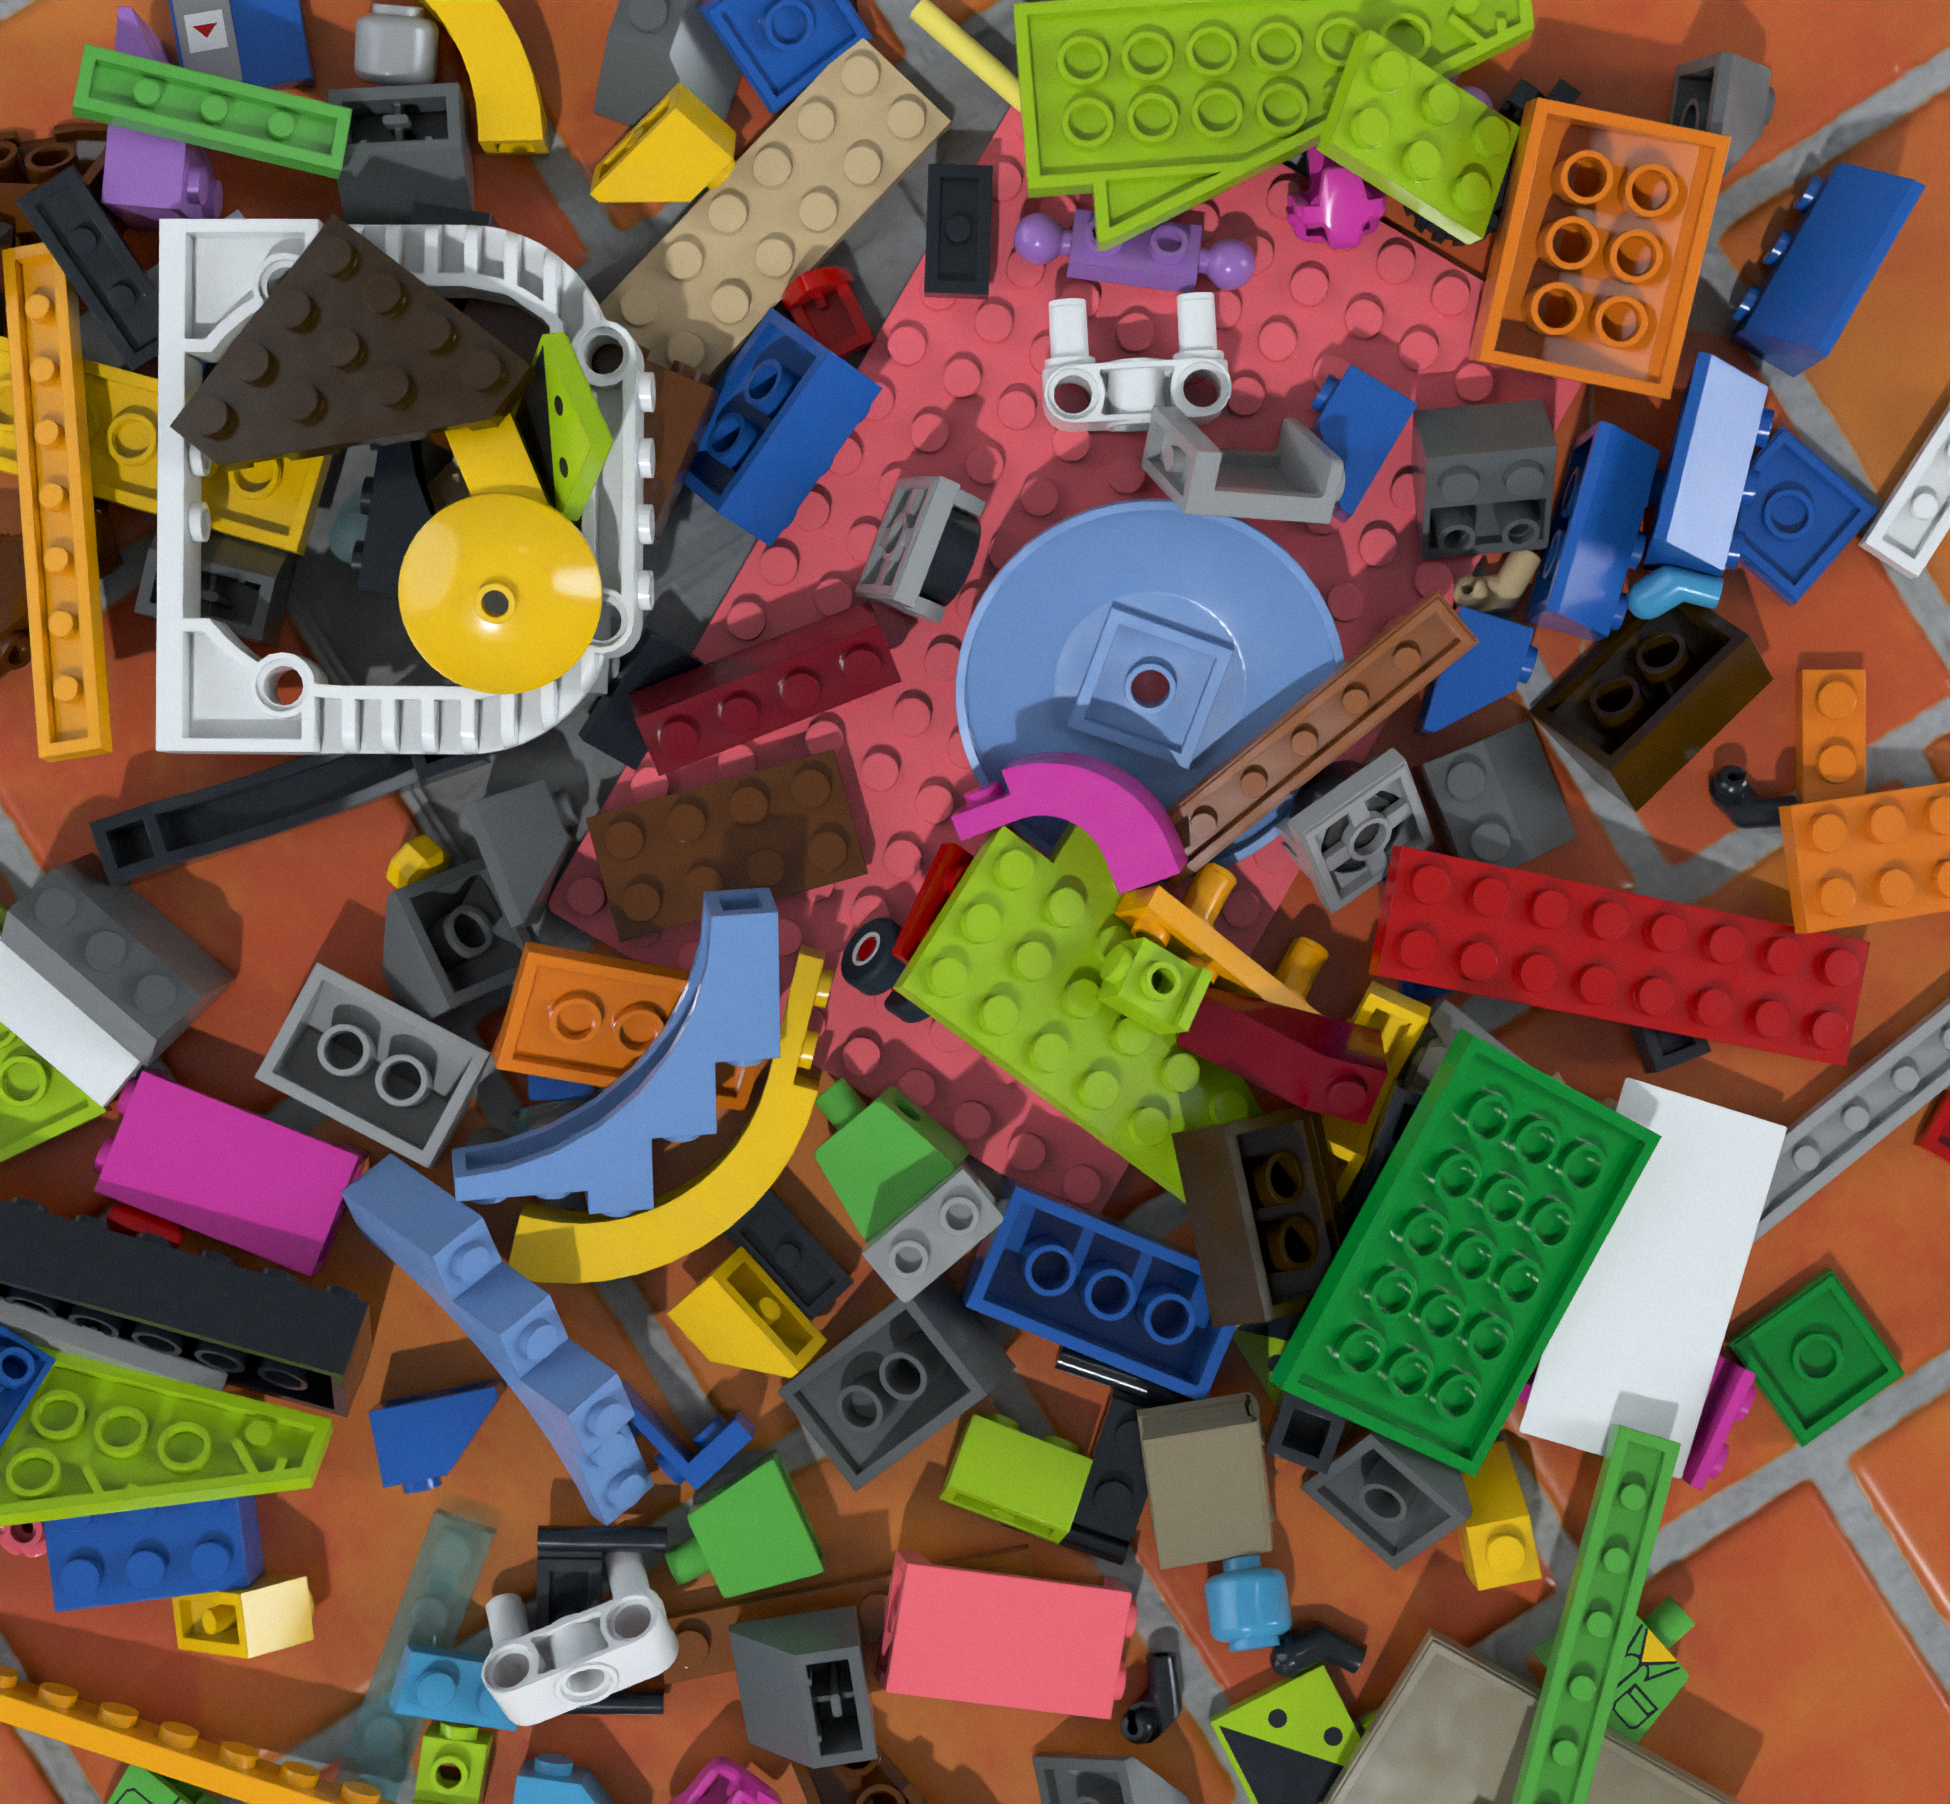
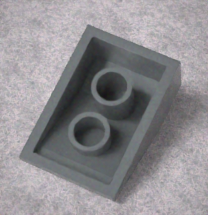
M942 1273L909 1302H902L897 1296L777 1392L856 1492L986 1397L1016 1365L972 1309L965 1306L960 1294Z

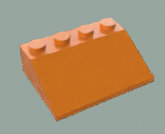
M1539 97L1526 102L1468 360L1670 399L1732 137Z

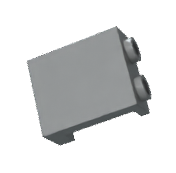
M1153 406L1141 468L1175 502L1184 514L1330 524L1335 502L1340 500L1345 488L1343 460L1299 419L1285 418L1283 420L1278 446L1273 452L1218 448L1178 407Z
M963 1160L951 1174L867 1242L865 1240L862 1255L902 1302H909L1003 1222V1215L996 1207L998 1199L969 1164Z

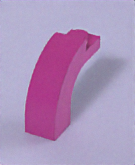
M1042 752L1012 759L1001 770L1008 789L1004 790L1000 781H994L975 788L964 794L967 804H964L951 816L960 841L1031 816H1054L1070 821L1086 831L1101 849L1119 895L1179 874L1188 861L1171 818L1161 803L1141 782L1111 763L1079 753Z

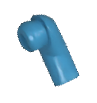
M1663 565L1630 586L1627 592L1628 608L1634 616L1648 620L1664 614L1683 602L1715 610L1721 596L1724 579L1672 565Z

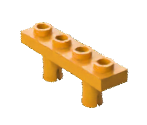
M1206 863V865L1201 867L1181 902L1157 885L1126 892L1114 911L1115 915L1132 927L1130 932L1135 939L1145 937L1196 968L1204 967L1214 973L1208 987L1321 1015L1308 1004L1306 997L1329 956L1323 946L1306 937L1293 938L1278 969L1272 976L1213 927L1214 921L1231 890L1237 883L1235 876L1224 867L1215 863Z

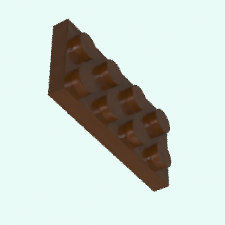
M834 750L586 818L620 942L702 920L703 895L707 891L770 888L775 900L868 874Z

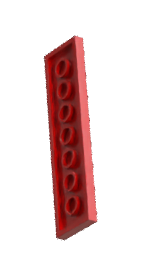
M1393 845L1368 974L1847 1067L1870 942L1824 932L1795 934L1794 926Z

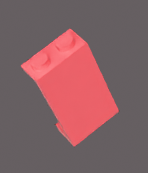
M896 1549L874 1675L887 1693L1111 1720L1114 1700H1120L1125 1690L1126 1666L1121 1661L1125 1637H1131L1135 1630L1137 1620L1136 1600L1132 1598V1592L1117 1577L1105 1576L1103 1586L930 1564L921 1552Z

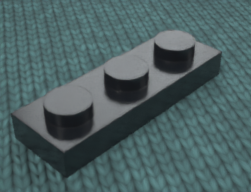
M72 164L17 198L15 202L129 369L133 371L156 357L159 351V290L75 165Z

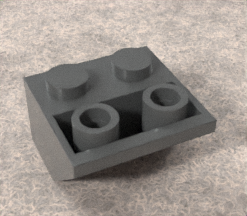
M459 83L328 90L329 104L352 109L342 171L339 180L336 179L346 224L401 225L402 220L411 221L414 202L475 211L469 101Z
M1542 399L1413 411L1411 467L1421 560L1548 548L1557 444Z
M211 530L209 540L201 542V618H211L226 623L239 639L277 647L298 554ZM157 534L148 548L134 612L157 620Z
M857 1605L729 1624V1636L748 1743L812 1769L878 1759L875 1715Z

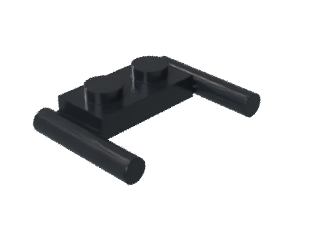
M1061 1345L1054 1369L1113 1388L1114 1390L1090 1457L1093 1463L1070 1531L1059 1545L1122 1566L1148 1495L1136 1410L1177 1404L1181 1394ZM1001 1523L1002 1526H1005V1527H1008V1528H1011V1529L1020 1531V1530H1018V1529L1012 1528V1527H1010V1526H1007V1525Z
M538 1525L536 1630L551 1625L564 1616L580 1613L603 1604V1552L667 1553L668 1527ZM625 1688L610 1694L597 1703L580 1706L563 1714L664 1715V1689Z

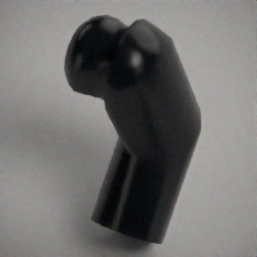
M1737 765L1723 766L1709 782V795L1712 803L1734 826L1741 829L1781 827L1778 807L1798 804L1794 795L1760 797L1749 782L1744 779L1747 772Z
M1309 1621L1279 1636L1280 1645L1274 1646L1270 1654V1665L1278 1675L1285 1678H1294L1301 1671L1323 1660H1327L1354 1674L1365 1658L1367 1645L1323 1622Z
M1159 1651L1145 1656L1149 1687L1128 1708L1120 1720L1121 1733L1130 1743L1138 1745L1153 1742L1180 1715L1183 1705L1176 1652Z

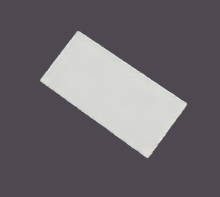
M1626 1078L1616 1112L1662 1137L1541 1356L1519 1430L1522 1433L1600 1456L1605 1454L1612 1424L1622 1425L1681 1443L1673 1477L1680 1479L1683 1476L1787 1128L1783 1125L1645 1082Z

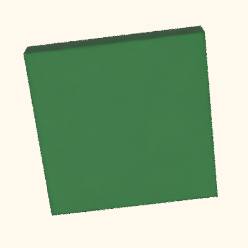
M1828 1268L1822 1270L1724 1340L1740 1365L1757 1374L1753 1381L1754 1385L1796 1444L1801 1447L1807 1445L1905 1374L1835 1273Z

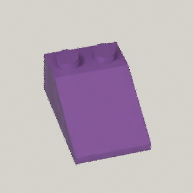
M118 6L114 51L171 64L164 43L132 7ZM108 124L101 203L134 231L159 233V219H219L223 203L222 184L220 180H215V172L205 147Z

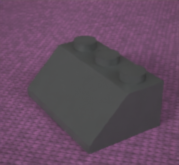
M94 853L53 868L7 910L0 941L146 1067L160 1056L236 980L232 973L133 887L109 885L102 861Z

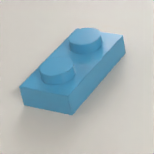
M412 1643L405 1644L389 1700V1706L393 1713L515 1732L518 1726L507 1718L483 1683L481 1672L487 1655Z

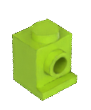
M1145 937L1124 940L1108 953L1102 964L1100 977L1104 980L1095 999L1158 1035L1188 1032L1214 973L1204 967L1196 968ZM1153 974L1158 977L1154 987L1152 985Z
M442 1720L440 1724L431 1723L423 1735L412 1804H483L494 1732L478 1730L479 1726ZM444 1763L455 1764L461 1771V1778L441 1776L440 1765Z

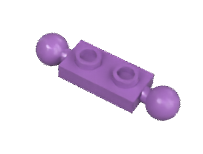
M1075 209L1072 230L1063 229L1059 221L1053 216L1038 212L1024 217L1014 231V246L1022 259L1031 264L1042 265L1053 261L1059 255L1069 256L1067 277L1192 293L1195 290L1198 273L1206 274L1211 283L1218 288L1234 290L1248 283L1255 271L1254 254L1251 248L1239 239L1225 238L1217 241L1210 248L1200 247L1202 225L1165 221L1107 251H1097L1094 211Z

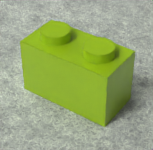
M985 1413L984 1417L973 1414L963 1429L939 1499L1058 1545L1070 1531L1093 1460L1079 1455V1447L1068 1440L1055 1436H1044L1043 1440L1022 1433L1019 1431L1020 1425L1017 1422L1003 1415Z

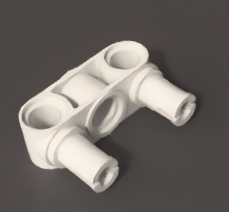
M1192 292L1177 296L1179 352L1175 353L1173 359L1170 360L1128 358L1106 363H1096L1095 357L1089 356L1086 300L1065 298L1049 302L1051 358L1044 361L1045 369L1042 370V407L1044 415L1051 425L1061 431L1068 432L1106 430L1111 432H1146L1149 430L1154 405L1178 407L1196 426L1209 424L1220 416L1231 397L1232 383L1228 374V362L1224 360V352L1217 350L1214 293ZM1196 377L1207 379L1216 388L1217 401L1211 406L1204 408L1194 406L1189 403L1184 395V383ZM1077 384L1088 393L1090 404L1082 412L1075 414L1066 413L1055 403L1054 393L1062 385Z
M609 1552L604 1558L613 1600L580 1613L564 1616L551 1625L531 1633L525 1604L519 1595L514 1593L501 1594L492 1598L486 1604L493 1648L484 1661L481 1678L485 1687L510 1721L521 1726L538 1724L580 1706L597 1703L612 1693L655 1677L666 1671L674 1663L679 1653V1640L668 1623L663 1601L654 1590L650 1589L642 1554Z

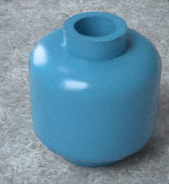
M1260 1555L1222 1560L1224 1573L1211 1576L1204 1584L1205 1602L1212 1637L1217 1641L1228 1643L1229 1652L1248 1651L1280 1645L1279 1635L1286 1633L1292 1626L1291 1608L1284 1573L1274 1567H1261Z

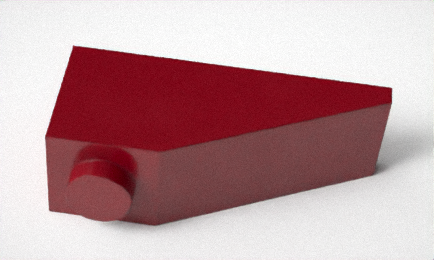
M1212 987L1207 988L1188 1032L1176 1033L1175 1035L1176 1044L1304 1110L1364 1125L1367 1124L1388 1074L1379 1029Z

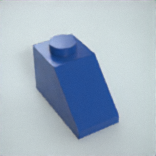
M1353 365L1348 367L1340 380L1329 374L1309 407L1320 413L1311 431L1343 460L1345 488L1340 500L1335 502L1332 513L1334 518L1343 523L1353 515L1418 405Z
M1464 606L1454 609L1477 636L1479 643L1428 684L1413 732L1425 736L1434 733L1515 691L1518 682L1526 684L1532 674L1538 655V647L1530 645L1534 628Z
M497 1378L382 1401L375 1405L369 1411V1417L383 1488L402 1484L403 1492L408 1494L441 1486L440 1476L448 1475L458 1463L505 1393V1380Z

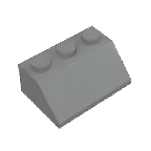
M317 962L254 1078L426 1168H437L469 1108L491 1053Z

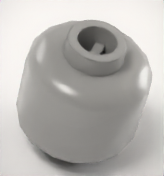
M373 3L372 13H366L358 18L355 32L354 61L355 74L358 78L365 82L376 83V87L432 84L436 80L439 30L435 22L423 17L424 7Z

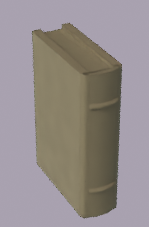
M1249 1392L1136 1410L1155 1546L1157 1545L1160 1570L1270 1552L1273 1549L1274 1543L1272 1522L1275 1512L1269 1496L1264 1451L1266 1433L1264 1426L1261 1424L1260 1408L1255 1397Z

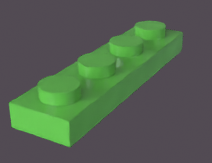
M89 44L84 45L72 108V116L338 180L342 171L352 109Z

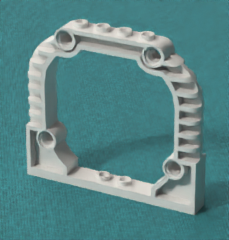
M159 219L156 751L172 754L282 755L487 754L522 745L556 726L588 694L602 670L605 658L610 659L623 656L635 647L640 639L643 627V610H653L654 577L652 570H643V544H653L655 517L653 505L643 503L644 478H654L655 445L653 438H644V412H654L656 386L654 372H644L645 364L642 351L629 332L616 322L606 321L597 300L585 282L564 260L542 244L526 236L505 229L479 225L348 224L443 298H477L516 306L550 328V333L565 332L566 336H568L614 440L582 513L581 533L591 547L599 566L603 589L602 607H616L620 612L622 622L620 630L611 639L599 641L593 637L582 657L565 674L543 687L523 693L489 694L463 686L329 685L328 677L321 666L312 660L285 652L269 654L262 659L248 648L226 623L211 618H201V542L209 540L211 531L209 506L206 502H201L202 476L209 475L211 459L170 427L202 385V363H219L325 224L319 219ZM611 343L621 346L624 355L618 369L608 374H599L593 371L592 358L598 348ZM296 670L302 678V694L292 704L285 705L277 695V683L284 673Z

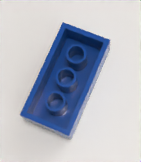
M1008 1176L996 1205L1003 1215V1222L982 1239L960 1291V1296L965 1306L1195 1400L1206 1399L1237 1325L1212 1327L1197 1253Z

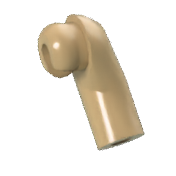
M1529 550L1513 551L1508 554L1498 574L1473 577L1472 574L1463 576L1455 583L1453 588L1455 605L1457 608L1464 606L1489 615L1509 612L1517 605L1538 568L1541 559Z

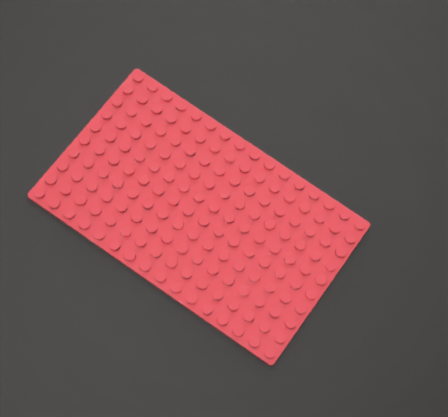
M1010 106L977 165L993 166L988 299L924 297V254L876 336V342L872 343L857 369L882 387V390L872 402L869 413L862 422L856 425L835 455L830 469L818 479L797 509L792 523L780 533L773 545L770 547L758 539L692 654L697 656L705 665L866 602V600L856 597L857 593L855 590L897 480L901 477L942 476L961 484L960 490L986 502L981 517L973 516L980 520L981 536L974 564L964 585L949 605L944 607L946 609L940 623L927 622L886 605L871 603L899 672L901 682L661 776L658 775L648 751L636 770L626 765L598 814L834 750L868 874L774 900L778 910L780 1027L801 945L826 951L822 968L834 970L835 972L826 1008L813 1005L807 1030L819 1032L812 1060L813 1065L837 1079L843 1076L851 1087L872 1099H875L891 1085L898 1088L959 1140L970 1152L968 1155L1006 1177H1012L1101 1214L1130 1164L1127 1160L931 1016L920 1022L907 1023L886 1010L884 1002L892 992L891 989L875 996L865 995L847 983L841 972V961L845 948L853 935L864 924L873 919L885 917L892 919L903 927L943 842H955L975 857L991 831L989 830L960 841L951 816L960 807L967 804L964 794L980 787L965 754L959 732L956 711V674L959 653L967 625L977 602L990 581L1005 562L1025 543L1046 528L1068 516L1091 507L1115 501L1140 498L1170 499L1141 468L1148 431L1111 432L1106 430L1068 432L1061 431L1051 425L1045 417L1042 407V370L1045 369L1044 361L1051 358L1048 305L1050 301L1065 298L1086 300L1089 356L1095 357L1096 363H1106L1128 358L1170 360L1173 359L1175 353L1179 352L1177 296L1185 293L1067 277L1069 260L1067 255H1059L1053 261L1042 265L1031 264L1020 257L1014 246V231L1018 223L1027 215L1038 212L1047 213L1056 218L1063 229L1072 230L1075 209L1094 211L1092 194L1028 198L1021 113ZM1282 163L1167 220L1202 225L1200 247L1210 248L1221 239L1235 238L1245 242L1251 248L1255 257V271L1252 278L1238 289L1224 290L1218 288L1211 283L1206 274H1197L1194 292L1214 293L1217 350L1224 352V360L1228 362V374L1232 383L1231 397L1220 416L1209 424L1197 426L1218 448L1273 452L1277 449L1285 418L1299 419L1311 430L1320 414L1309 408L1329 374L1340 380L1350 365L1357 367L1417 403L1418 405L1415 410L1542 399L1553 434L1583 384L1581 382L1468 360L1485 282L1385 223L1379 221L1378 228L1373 233L1363 236L1361 244L1354 248L1334 250L1326 243L1305 242L1297 238L1293 228L1286 220L1287 194L1305 192L1309 189L1310 184L1308 178ZM1196 377L1184 383V395L1189 403L1194 406L1204 408L1211 406L1217 401L1216 388L1207 379ZM1077 384L1062 385L1054 393L1055 403L1066 413L1075 414L1082 412L1090 404L1088 393ZM1413 413L1353 515L1345 523L1337 520L1333 515L1330 524L1240 518L1263 531L1285 548L1312 579L1332 615L1340 637L1345 662L1435 588L1453 607L1456 602L1453 598L1455 583L1463 576L1472 574L1483 554L1421 560L1411 467ZM1146 670L1139 673L1131 685L1135 696L1146 702H1154L1161 699L1169 688L1167 678L1155 670ZM1389 716L1333 762L1352 760L1362 764ZM1010 824L1004 825L1044 857L1048 858L1049 854L1038 849L1020 835ZM588 831L549 898L548 906L551 912L634 961L691 971L700 941L701 920L631 940L619 941L590 832ZM1280 835L1254 854L1231 866L1225 867L1235 876L1237 883L1213 923V927L1248 957L1252 954L1300 871V868L1282 846L1284 840ZM1194 877L1185 880L1175 889L1166 881L1154 882L1134 890L1159 885L1181 902Z

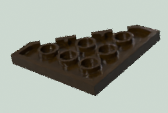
M332 214L170 427L217 465L227 471L252 468L256 462L281 458L295 461L343 453V448L371 443L385 446L433 438V433L462 428H469L471 431L499 427L539 375V372L343 220Z

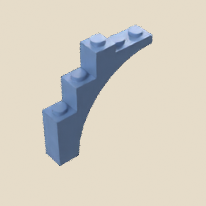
M770 888L704 892L700 941L687 985L663 1030L628 1071L596 1098L556 1121L502 1141L451 1149L456 1202L471 1201L475 1204L491 1205L499 1203L507 1197L536 1195L542 1199H560L570 1195L572 1192L585 1191L589 1214L602 1213L609 1217H625L634 1214L637 1210L654 1209L652 1139L664 1138L671 1142H689L697 1139L700 1135L717 1134L715 1063L726 1062L733 1066L748 1067L761 1063L763 1059L780 1058L778 910Z
M391 1153L341 1191L361 1235L393 1260L436 1301L491 1362L524 1404L566 1467L590 1514L605 1526H609L628 1508L634 1506L654 1486V1483L627 1423L635 1416V1413L618 1373L568 1338L550 1294L501 1260L483 1217L461 1201L456 1202L455 1197Z

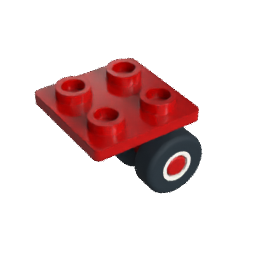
M943 842L903 927L889 918L880 917L864 924L853 935L842 956L841 972L844 980L861 993L869 996L879 995L891 989V993L884 1001V1006L890 1013L907 1023L920 1022L930 1015L894 990L893 986L974 859V856L955 842Z

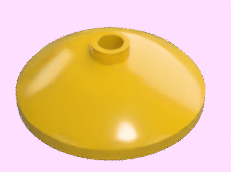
M490 492L472 495L460 499L437 512L424 524L409 545L403 559L398 582V599L403 624L413 645L431 667L452 682L471 690L489 694L506 695L532 691L555 681L577 663L590 645L596 632L602 609L603 589L599 566L591 547L582 533L568 518L548 504L515 493ZM492 590L502 592L508 599V609L501 613L490 611L484 603V595Z

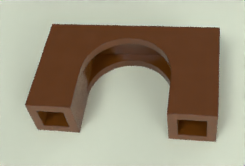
M468 298L462 311L530 365L542 334H550V328L516 306ZM611 343L598 348L592 358L593 371L599 374H608L618 369L624 355L622 347ZM637 343L643 354L644 372H654L655 410L654 412H644V438H653L655 445L654 478H644L643 504L653 505L655 517L654 538L660 540L720 397L712 387L706 385L710 376L705 372L676 360L673 361L670 369L648 361L647 358L650 350ZM445 432L433 433V438L424 439L452 451Z

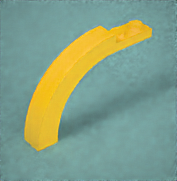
M416 0L445 28L462 55L471 80L476 103L478 142L486 155H550L548 122L541 90L528 55L497 0Z
M801 945L780 1027V1058L772 1059L763 1092L753 1113L737 1137L720 1156L685 1183L653 1197L654 1209L637 1210L634 1214L625 1217H609L602 1213L589 1214L586 1209H565L527 1201L519 1217L508 1265L534 1282L577 1284L614 1280L641 1274L672 1263L703 1247L745 1215L772 1186L793 1155L808 1124L818 1094L820 1079L796 1074L797 1067L808 1070L811 1068L819 1032L807 1030L813 1005L826 1008L835 972L834 970L822 968L826 951Z

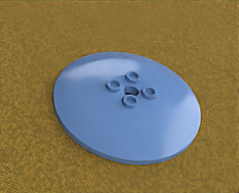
M1140 498L1115 501L1073 514L1046 528L1025 543L1008 559L990 581L969 620L959 653L956 674L958 727L965 754L980 786L1000 781L1003 789H1008L1001 770L1012 759L1042 752L1079 753L1098 758L1126 771L1141 782L1166 809L1345 663L1332 615L1317 586L1287 550L1266 533L1236 517L1184 514L1171 499ZM1146 670H1155L1162 673L1169 682L1167 693L1161 699L1154 702L1140 700L1131 689L1134 678ZM1300 788L1208 863H1215L1224 868L1231 866L1279 836L1274 826L1286 817L1290 818L1293 800ZM1044 815L1026 817L1009 824L1038 849L1050 854L1070 821ZM1196 871L1193 875H1191L1189 878L1195 877V875L1197 874V871ZM1162 879L1157 882H1166L1167 880Z

